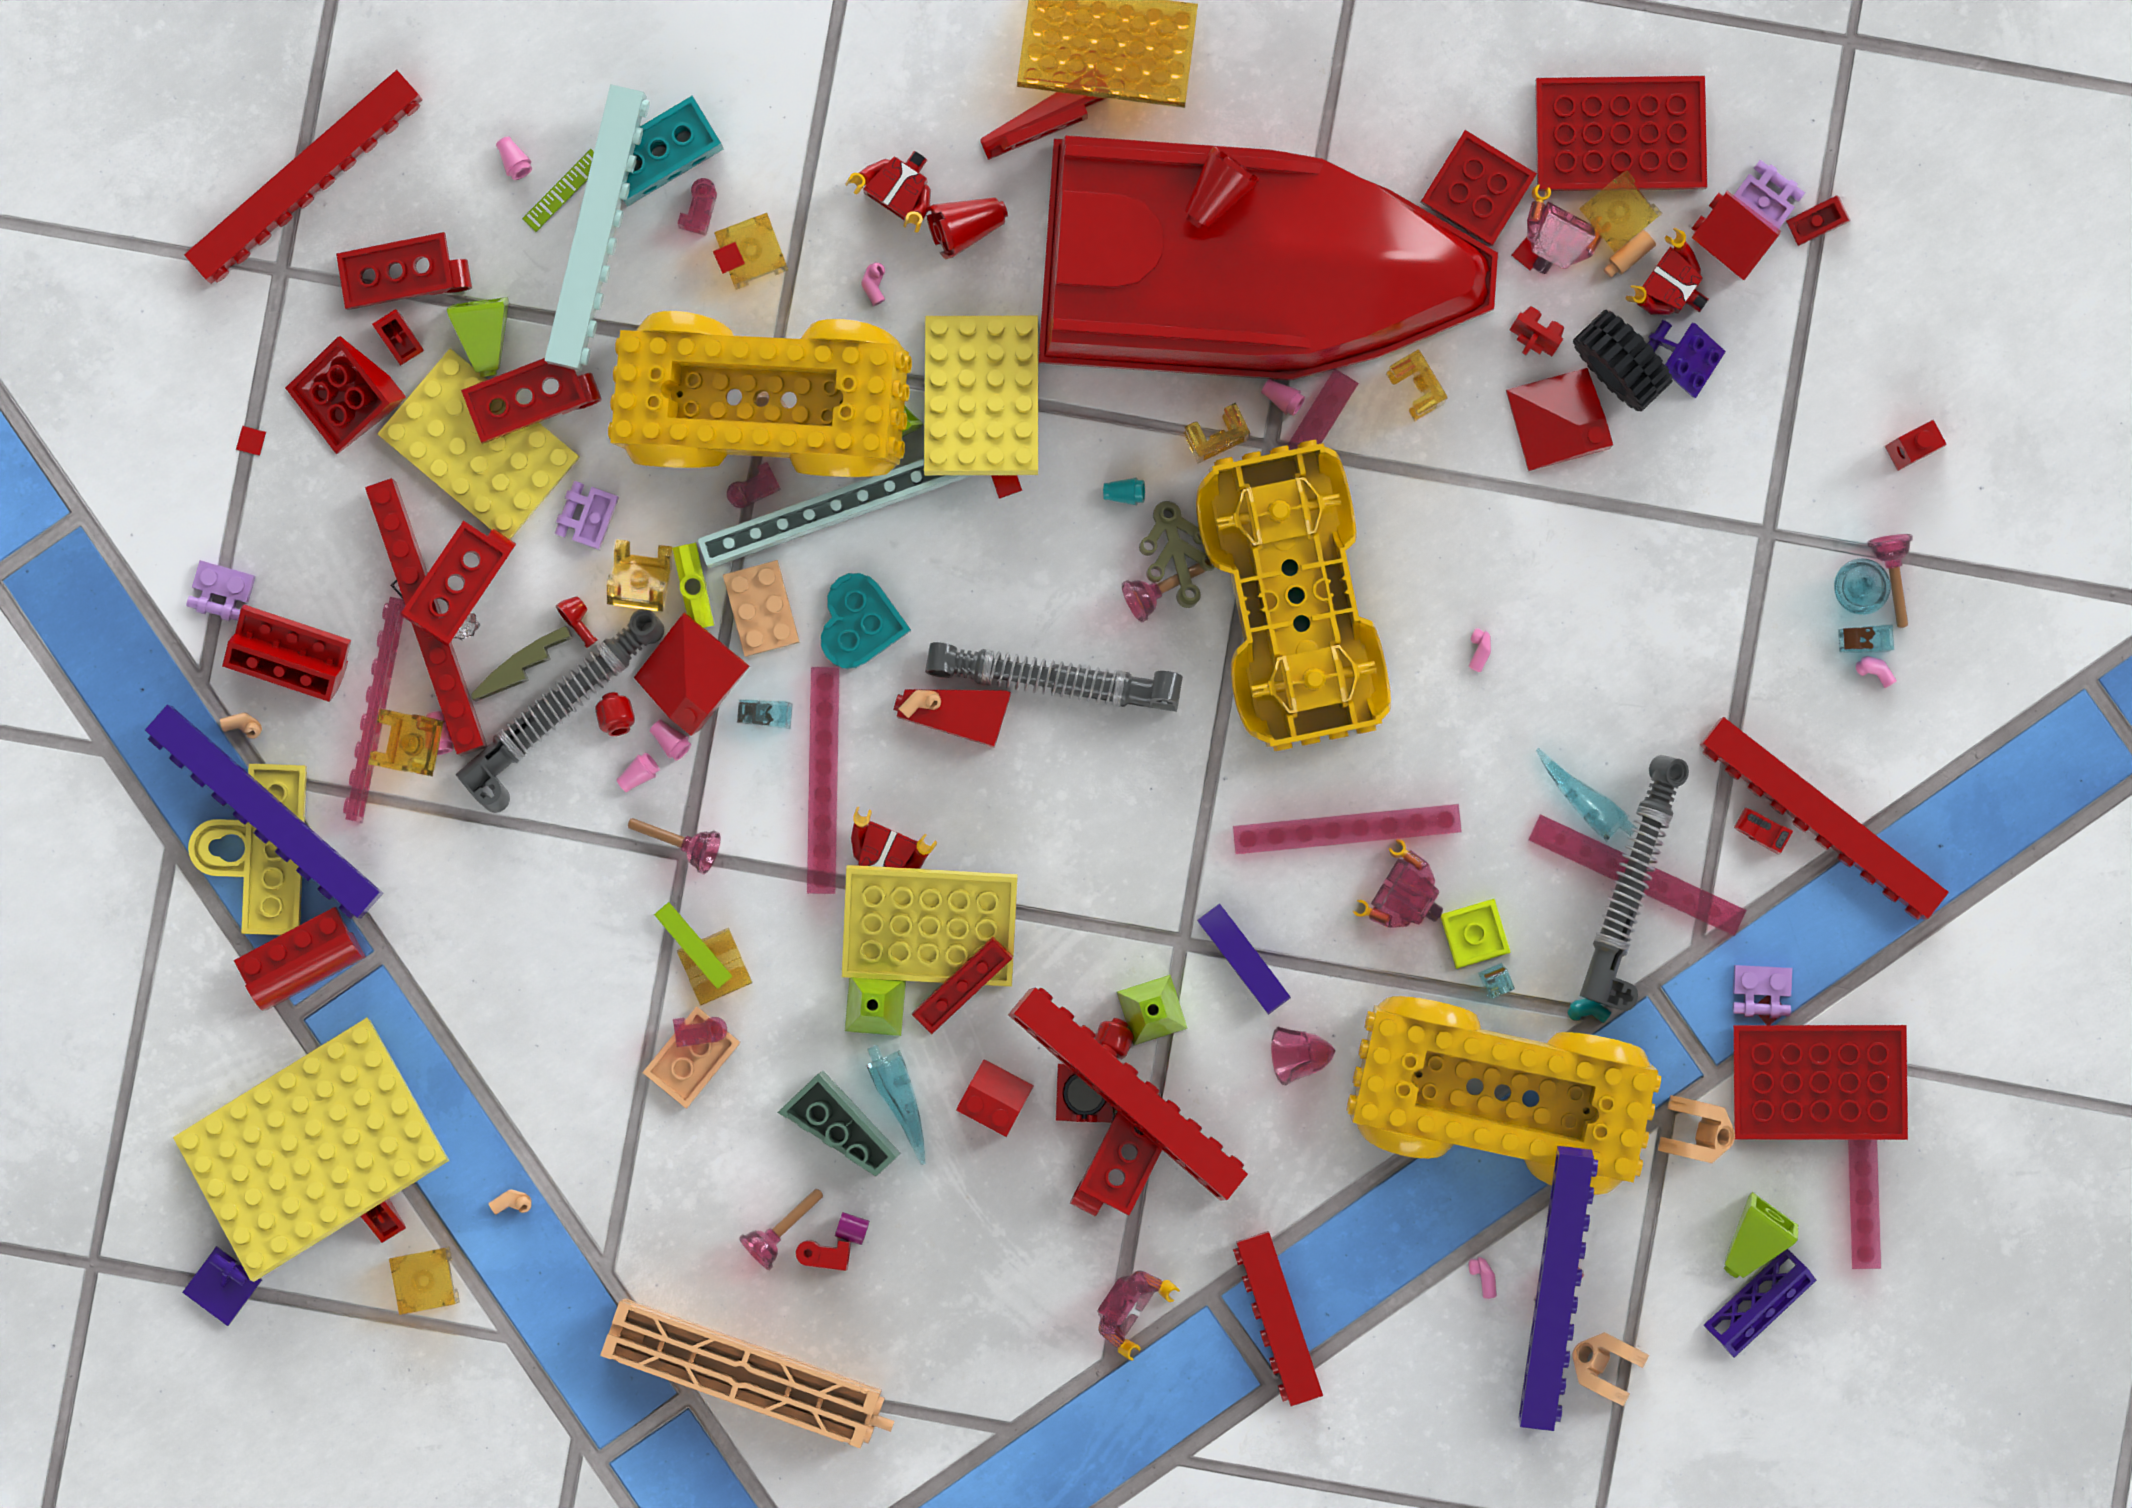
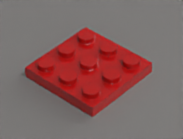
M1464 130L1420 203L1488 245L1493 246L1537 173L1467 130Z

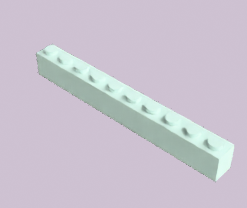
M610 84L545 356V361L548 364L582 371V366L588 364L591 351L587 348L589 337H594L597 328V321H594L596 310L601 309L604 294L600 293L602 283H607L610 274V266H607L609 254L613 255L616 249L617 239L613 238L615 228H620L623 219V211L620 210L622 199L627 200L630 183L626 182L629 172L633 173L636 165V156L633 155L635 144L640 145L643 135V128L639 127L642 117L646 118L650 102L646 100L647 96L642 91Z
M924 459L891 470L886 475L865 479L697 540L706 565L710 569L973 475L924 476Z

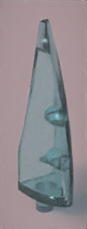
M1540 748L1536 750L1547 772L1564 797L1598 835L1603 837L1606 842L1619 828L1630 837L1634 833L1630 828L1638 829L1628 820L1629 815L1610 798L1570 775Z
M878 1045L870 1047L867 1050L872 1062L866 1064L874 1085L902 1126L918 1160L923 1165L925 1164V1150L921 1119L913 1086L902 1054L898 1050L883 1057Z

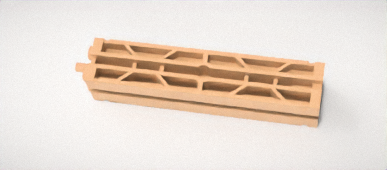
M626 1298L619 1301L610 1331L600 1354L602 1357L616 1360L627 1366L829 1438L846 1442L857 1448H861L863 1442L869 1443L874 1427L891 1432L895 1422L879 1416L885 1399L880 1396L882 1389L866 1385L857 1380L652 1307L638 1304Z

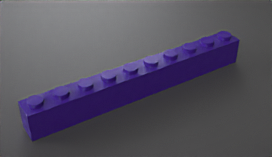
M167 704L145 729L150 735L148 740L156 748L161 750L164 747L171 753L169 759L181 769L186 766L192 772L190 775L191 779L202 788L205 784L214 791L211 796L222 806L228 803L235 810L232 813L235 818L244 825L249 822L254 826L256 830L253 833L266 844L268 841H271L277 847L275 853L287 863L291 859L299 867L296 871L307 881L311 878L320 885L317 890L330 900L334 897L341 903L338 908L350 919L353 916L361 919L384 894L173 706Z
M1557 1146L1518 1417L1520 1427L1554 1431L1555 1423L1561 1422L1562 1405H1558L1559 1395H1564L1566 1389V1378H1562L1563 1368H1568L1570 1362V1351H1566L1567 1341H1572L1574 1334V1324H1570L1571 1313L1576 1314L1578 1307V1297L1574 1296L1575 1286L1580 1287L1582 1279V1269H1578L1579 1259L1585 1258L1586 1242H1582L1583 1231L1588 1232L1590 1215L1586 1214L1587 1204L1592 1205L1594 1187H1590L1591 1177H1596L1598 1160L1594 1159L1593 1152L1590 1149Z

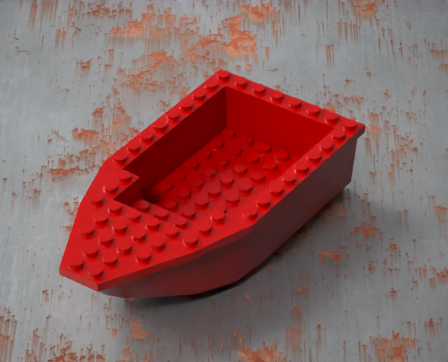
M1065 135L1064 139H1054L1038 363L1291 381L1377 359L1494 310L1498 252L1390 189L1365 180L1322 158L1269 149L1215 146L1220 152L1222 150L1246 167L1247 172L1252 174V176L1255 174L1260 180L1256 186L1211 226L1207 228L1203 225L1199 229L1186 219L1189 214L1185 212V209L1208 154L1213 148L1212 145Z

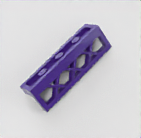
M1786 1249L1708 1320L1704 1327L1735 1358L1817 1280L1810 1270L1790 1250ZM1787 1259H1790L1795 1264L1788 1273L1779 1274L1780 1266ZM1764 1281H1772V1288L1768 1292L1758 1293L1759 1286ZM1752 1300L1751 1308L1746 1312H1738V1305L1743 1301ZM1722 1320H1731L1730 1327L1722 1335L1715 1329Z

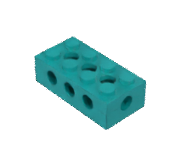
M693 95L639 127L643 128V135L640 145L635 144L633 155L636 156V160L642 162V166L639 170L633 171V173L629 172L626 182L630 183L627 200L623 201L627 207L724 150L719 138ZM681 132L691 133L690 139L686 142H679L677 137ZM656 147H666L667 150L664 155L659 157L653 155Z

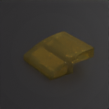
M729 928L701 939L732 975L718 989L683 948L677 950L700 1006L752 984L751 977Z

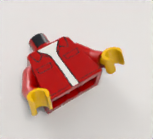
M913 151L906 163L894 156L891 160H880L867 166L859 173H852L845 185L848 186L849 183H854L857 186L853 192L854 194H859L863 188L865 195L904 220L903 227L906 228L907 224L913 223L916 225L914 232H919L921 223L928 213L927 207L930 206L931 189L927 185V178L919 173L927 162L924 156Z
M1673 228L1676 232L1674 240L1667 235L1665 236V241L1673 245L1674 249L1671 246L1642 287L1630 286L1635 290L1634 297L1627 295L1625 297L1628 302L1637 303L1639 307L1651 315L1678 314L1685 304H1688L1700 313L1709 298L1696 290L1703 279L1701 268L1693 250L1686 242L1685 233L1677 228Z
M859 807L855 809L851 843L853 857L859 861V866L920 869L928 855L937 845L936 840L931 846L924 842L927 834H924L919 841L913 840L870 821L872 815L870 809L865 817L858 813Z

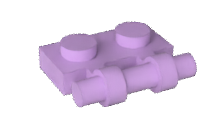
M1759 160L1753 169L1762 175L1761 178L1757 180L1749 174L1734 196L1779 229L1795 208L1786 201L1787 198L1791 196L1799 202L1805 192L1797 187L1798 183L1792 179L1789 181L1776 172L1777 168L1772 164L1768 166ZM1769 180L1783 190L1780 195L1766 186Z
M574 481L571 490H567L565 495L567 501L562 514H558L556 520L558 525L554 534L565 538L568 528L575 529L573 541L600 550L619 497L591 487L588 497L583 496L581 493L584 484ZM577 504L584 505L579 521L572 519Z
M200 560L192 588L202 590L200 598L189 596L186 606L196 609V612L201 614L208 612L219 615L221 619L226 621L231 619L238 621L240 610L235 608L236 602L248 603L256 576ZM212 594L227 597L225 604L211 602Z
M1734 965L1733 994H1744V1003L1733 1002V1014H1744V1017L1769 1015L1770 1018L1779 1019V1016H1790L1791 1005H1780V996H1791L1792 968ZM1754 995H1769L1770 1003H1754Z

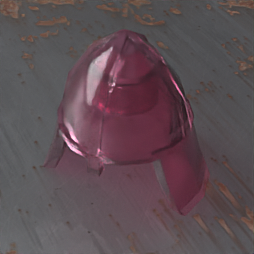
M1277 1027L1273 1032L1271 1043L1272 1063L1277 1079L1282 1085H1288L1298 1079L1321 1071L1331 1062L1336 1051L1328 1041L1316 1034L1307 1033L1306 1031L1289 1030L1282 1027Z

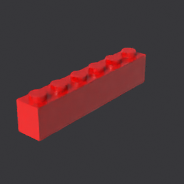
M1269 1231L1236 1241L1238 1248L1233 1249L1237 1264H1243L1247 1274L1242 1276L1246 1292H1253L1256 1302L1251 1303L1255 1319H1262L1264 1330H1261L1260 1334L1264 1346H1270L1274 1356L1269 1358L1273 1373H1279L1283 1383L1277 1385L1282 1401L1288 1400L1290 1406H1294L1323 1396Z

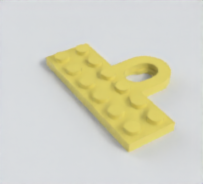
M249 764L248 773L305 823L307 766ZM213 819L200 824L193 831L188 845L189 856L195 867L211 876L244 877L241 934L282 935L299 926L302 896V876L296 871L299 866L291 859L287 863L275 853L277 847L271 841H268L266 844L253 833L256 828L249 822L244 825L239 820ZM229 834L237 835L244 842V854L235 862H227L220 856H214L210 853L209 844L211 841L221 839Z

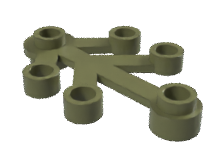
M1163 501L1153 511L1155 525L1148 537H1145L1139 544V550L1145 556L1152 555L1157 549V540L1164 530L1168 542L1156 562L1148 568L1146 576L1151 582H1159L1165 574V567L1171 557H1173L1181 586L1176 594L1177 602L1184 608H1192L1199 601L1201 593L1199 588L1192 584L1185 555L1199 563L1205 571H1212L1215 569V566H1209L1205 563V558H1208L1206 553L1179 537L1177 528L1192 536L1195 543L1203 545L1202 540L1197 535L1199 527L1182 518L1181 510L1175 503ZM1163 511H1170L1172 518H1166ZM1144 543H1150L1153 546V549L1146 550L1144 548ZM1157 569L1160 572V576H1153L1151 570ZM1191 590L1194 593V597H1187L1185 591Z

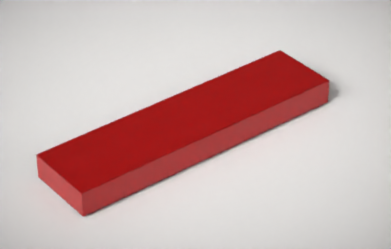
M992 937L912 1012V1016L933 1034L1013 959V955Z

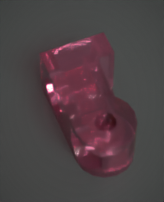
M700 178L691 187L693 199L688 215L680 213L677 224L679 229L707 235L717 199V192L711 180Z
M768 462L757 466L760 472L759 475L745 482L737 481L729 485L726 495L734 507H747L781 490Z
M711 1017L704 1023L686 1025L685 1018L673 1019L677 1047L718 1042L723 1040L728 1033L727 1023L719 1017Z

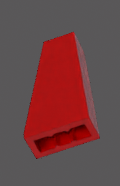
M905 689L903 695H897L893 709L898 711L897 718L995 748L1011 692L1006 690H930L939 694L941 698L940 707L935 710L918 708L910 718L906 717L899 710V707L916 690L927 689Z

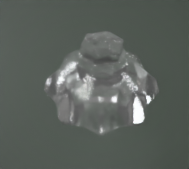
M475 613L468 615L453 639L463 641L467 637L474 636L475 631L480 627Z

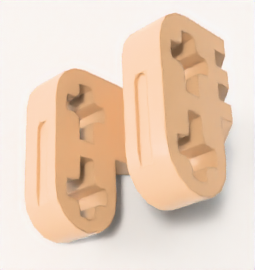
M1670 1095L1667 1109L1702 1117V1120L1698 1124L1695 1137L1696 1145L1660 1137L1657 1150L1713 1163L1733 1145L1735 1140V1132L1726 1109Z
M1605 1332L1578 1343L1572 1355L1579 1384L1624 1406L1630 1393L1599 1378L1598 1375L1603 1373L1610 1359V1352L1642 1368L1649 1355ZM1593 1352L1592 1359L1588 1362V1356Z

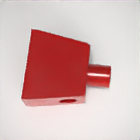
M1931 420L1890 442L1885 448L1897 471L1945 447L1947 444L1935 421ZM1899 447L1903 450L1905 457L1902 455Z

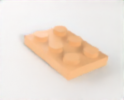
M778 560L723 575L745 657L800 643Z
M696 1006L642 1073L687 1109L741 1042Z

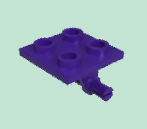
M1662 320L1654 333L1651 332L1648 336L1650 340L1647 344L1651 345L1654 352L1659 346L1673 352L1665 365L1668 367L1669 373L1673 377L1672 379L1691 397L1696 398L1726 351L1693 322L1678 344L1664 339L1672 325Z
M216 1246L182 1293L229 1326L262 1279L260 1278L255 1282L251 1281L242 1264Z

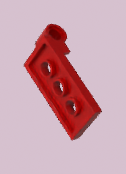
M445 232L336 253L344 305L347 310L427 294L457 293L472 289L468 260L449 259ZM422 258H427L429 261V269L425 273H419L416 269L417 262ZM399 263L402 266V274L400 277L392 279L389 273L392 265ZM368 269H373L376 275L375 280L370 284H365L363 281L364 272Z
M545 358L461 390L482 444L561 413L564 415L574 410L592 406L602 400L592 373L577 376L574 369L548 364ZM548 379H555L559 383V388L554 394H547L543 390V385ZM522 389H528L532 392V400L528 404H520L517 401V394ZM497 399H501L506 403L505 411L499 415L493 414L490 409L491 403Z
M463 520L400 615L448 646L516 543L494 528L486 536ZM467 553L477 555L479 559L478 566L473 568L466 566L463 561L464 555ZM451 576H458L462 579L463 588L461 590L455 591L448 586V579ZM436 599L444 600L448 605L447 612L443 614L436 613L432 608L433 601Z
M1117 1111L1070 1204L1096 1216L1103 1203L1130 1216L1162 1150L1145 1135L1136 1133L1134 1125ZM1130 1144L1135 1147L1137 1154L1133 1160L1123 1158L1121 1149L1124 1145ZM1116 1169L1123 1173L1124 1181L1121 1185L1115 1186L1110 1183L1108 1176L1111 1170Z

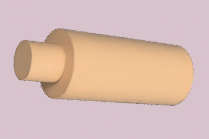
M1642 230L1609 258L1610 264L1604 269V272L1610 278L1617 272L1622 275L1656 246L1655 241L1645 230Z

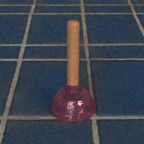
M1912 534L1889 535L1867 541V545L1871 547L1874 556L1880 561H1884L1885 568L1889 569L1896 623L1899 628L1908 626L1900 566H1902V558L1906 557L1909 553L1910 541L1913 540Z
M1205 559V563L1209 566H1212L1210 560ZM1199 563L1188 568L1191 579L1206 572ZM1175 574L1158 584L1155 582L1148 584L1141 580H1126L1121 585L1124 598L1130 610L1143 623L1148 620V616L1156 609L1157 599L1161 598L1163 593L1180 585L1178 575Z
M631 818L628 822L629 829L680 847L681 851L687 853L689 863L697 868V872L701 874H706L716 859L721 841V835L717 831L699 832L693 837L688 835L682 837Z
M815 1189L773 1229L769 1228L765 1233L761 1230H755L747 1235L742 1234L739 1237L740 1242L755 1260L769 1271L773 1268L772 1263L778 1255L776 1245L781 1241L780 1237L823 1197L822 1192L819 1189Z

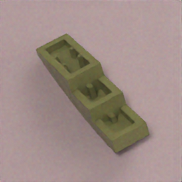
M564 626L512 655L471 694L472 699L477 702L529 681L525 670L551 660L547 649L573 639L569 628Z

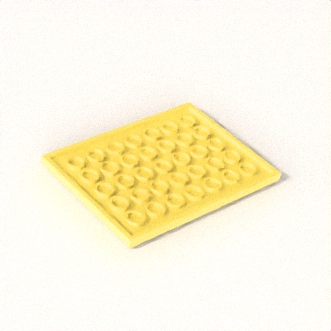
M369 1018L363 1019L173 1137L244 1270L253 1282L449 1161Z

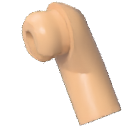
M916 690L899 707V710L906 717L910 718L918 708L931 710L939 708L941 698L935 691Z
M245 712L220 719L223 732L239 729L248 738L255 739L262 731L259 721Z
M510 1189L488 1204L495 1215L507 1207L517 1209L521 1213H526L531 1209L532 1200L526 1193Z

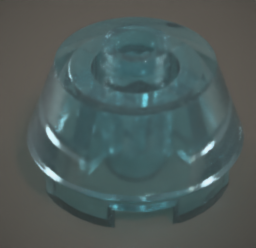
M1859 558L1847 562L1840 568L1835 577L1834 591L1837 600L1846 610L1854 614L1867 615L1878 611L1884 606L1890 595L1891 583L1886 570L1880 564L1870 559Z

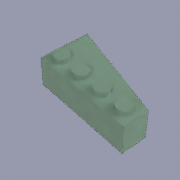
M824 1070L818 1073L777 1112L798 1124L806 1132H810L821 1139L829 1147H833L841 1152L846 1158L874 1176L879 1175L901 1154Z

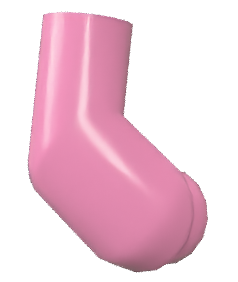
M877 262L867 267L861 282L873 306L885 300L879 289L885 268L881 263Z
M1866 656L1856 663V670L1860 675L1864 676L1868 673L1877 675L1884 688L1897 681L1886 662L1881 659Z

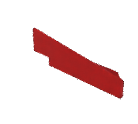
M1097 69L1090 71L982 137L980 141L988 160L1088 119L1086 107L1108 99L1110 94Z

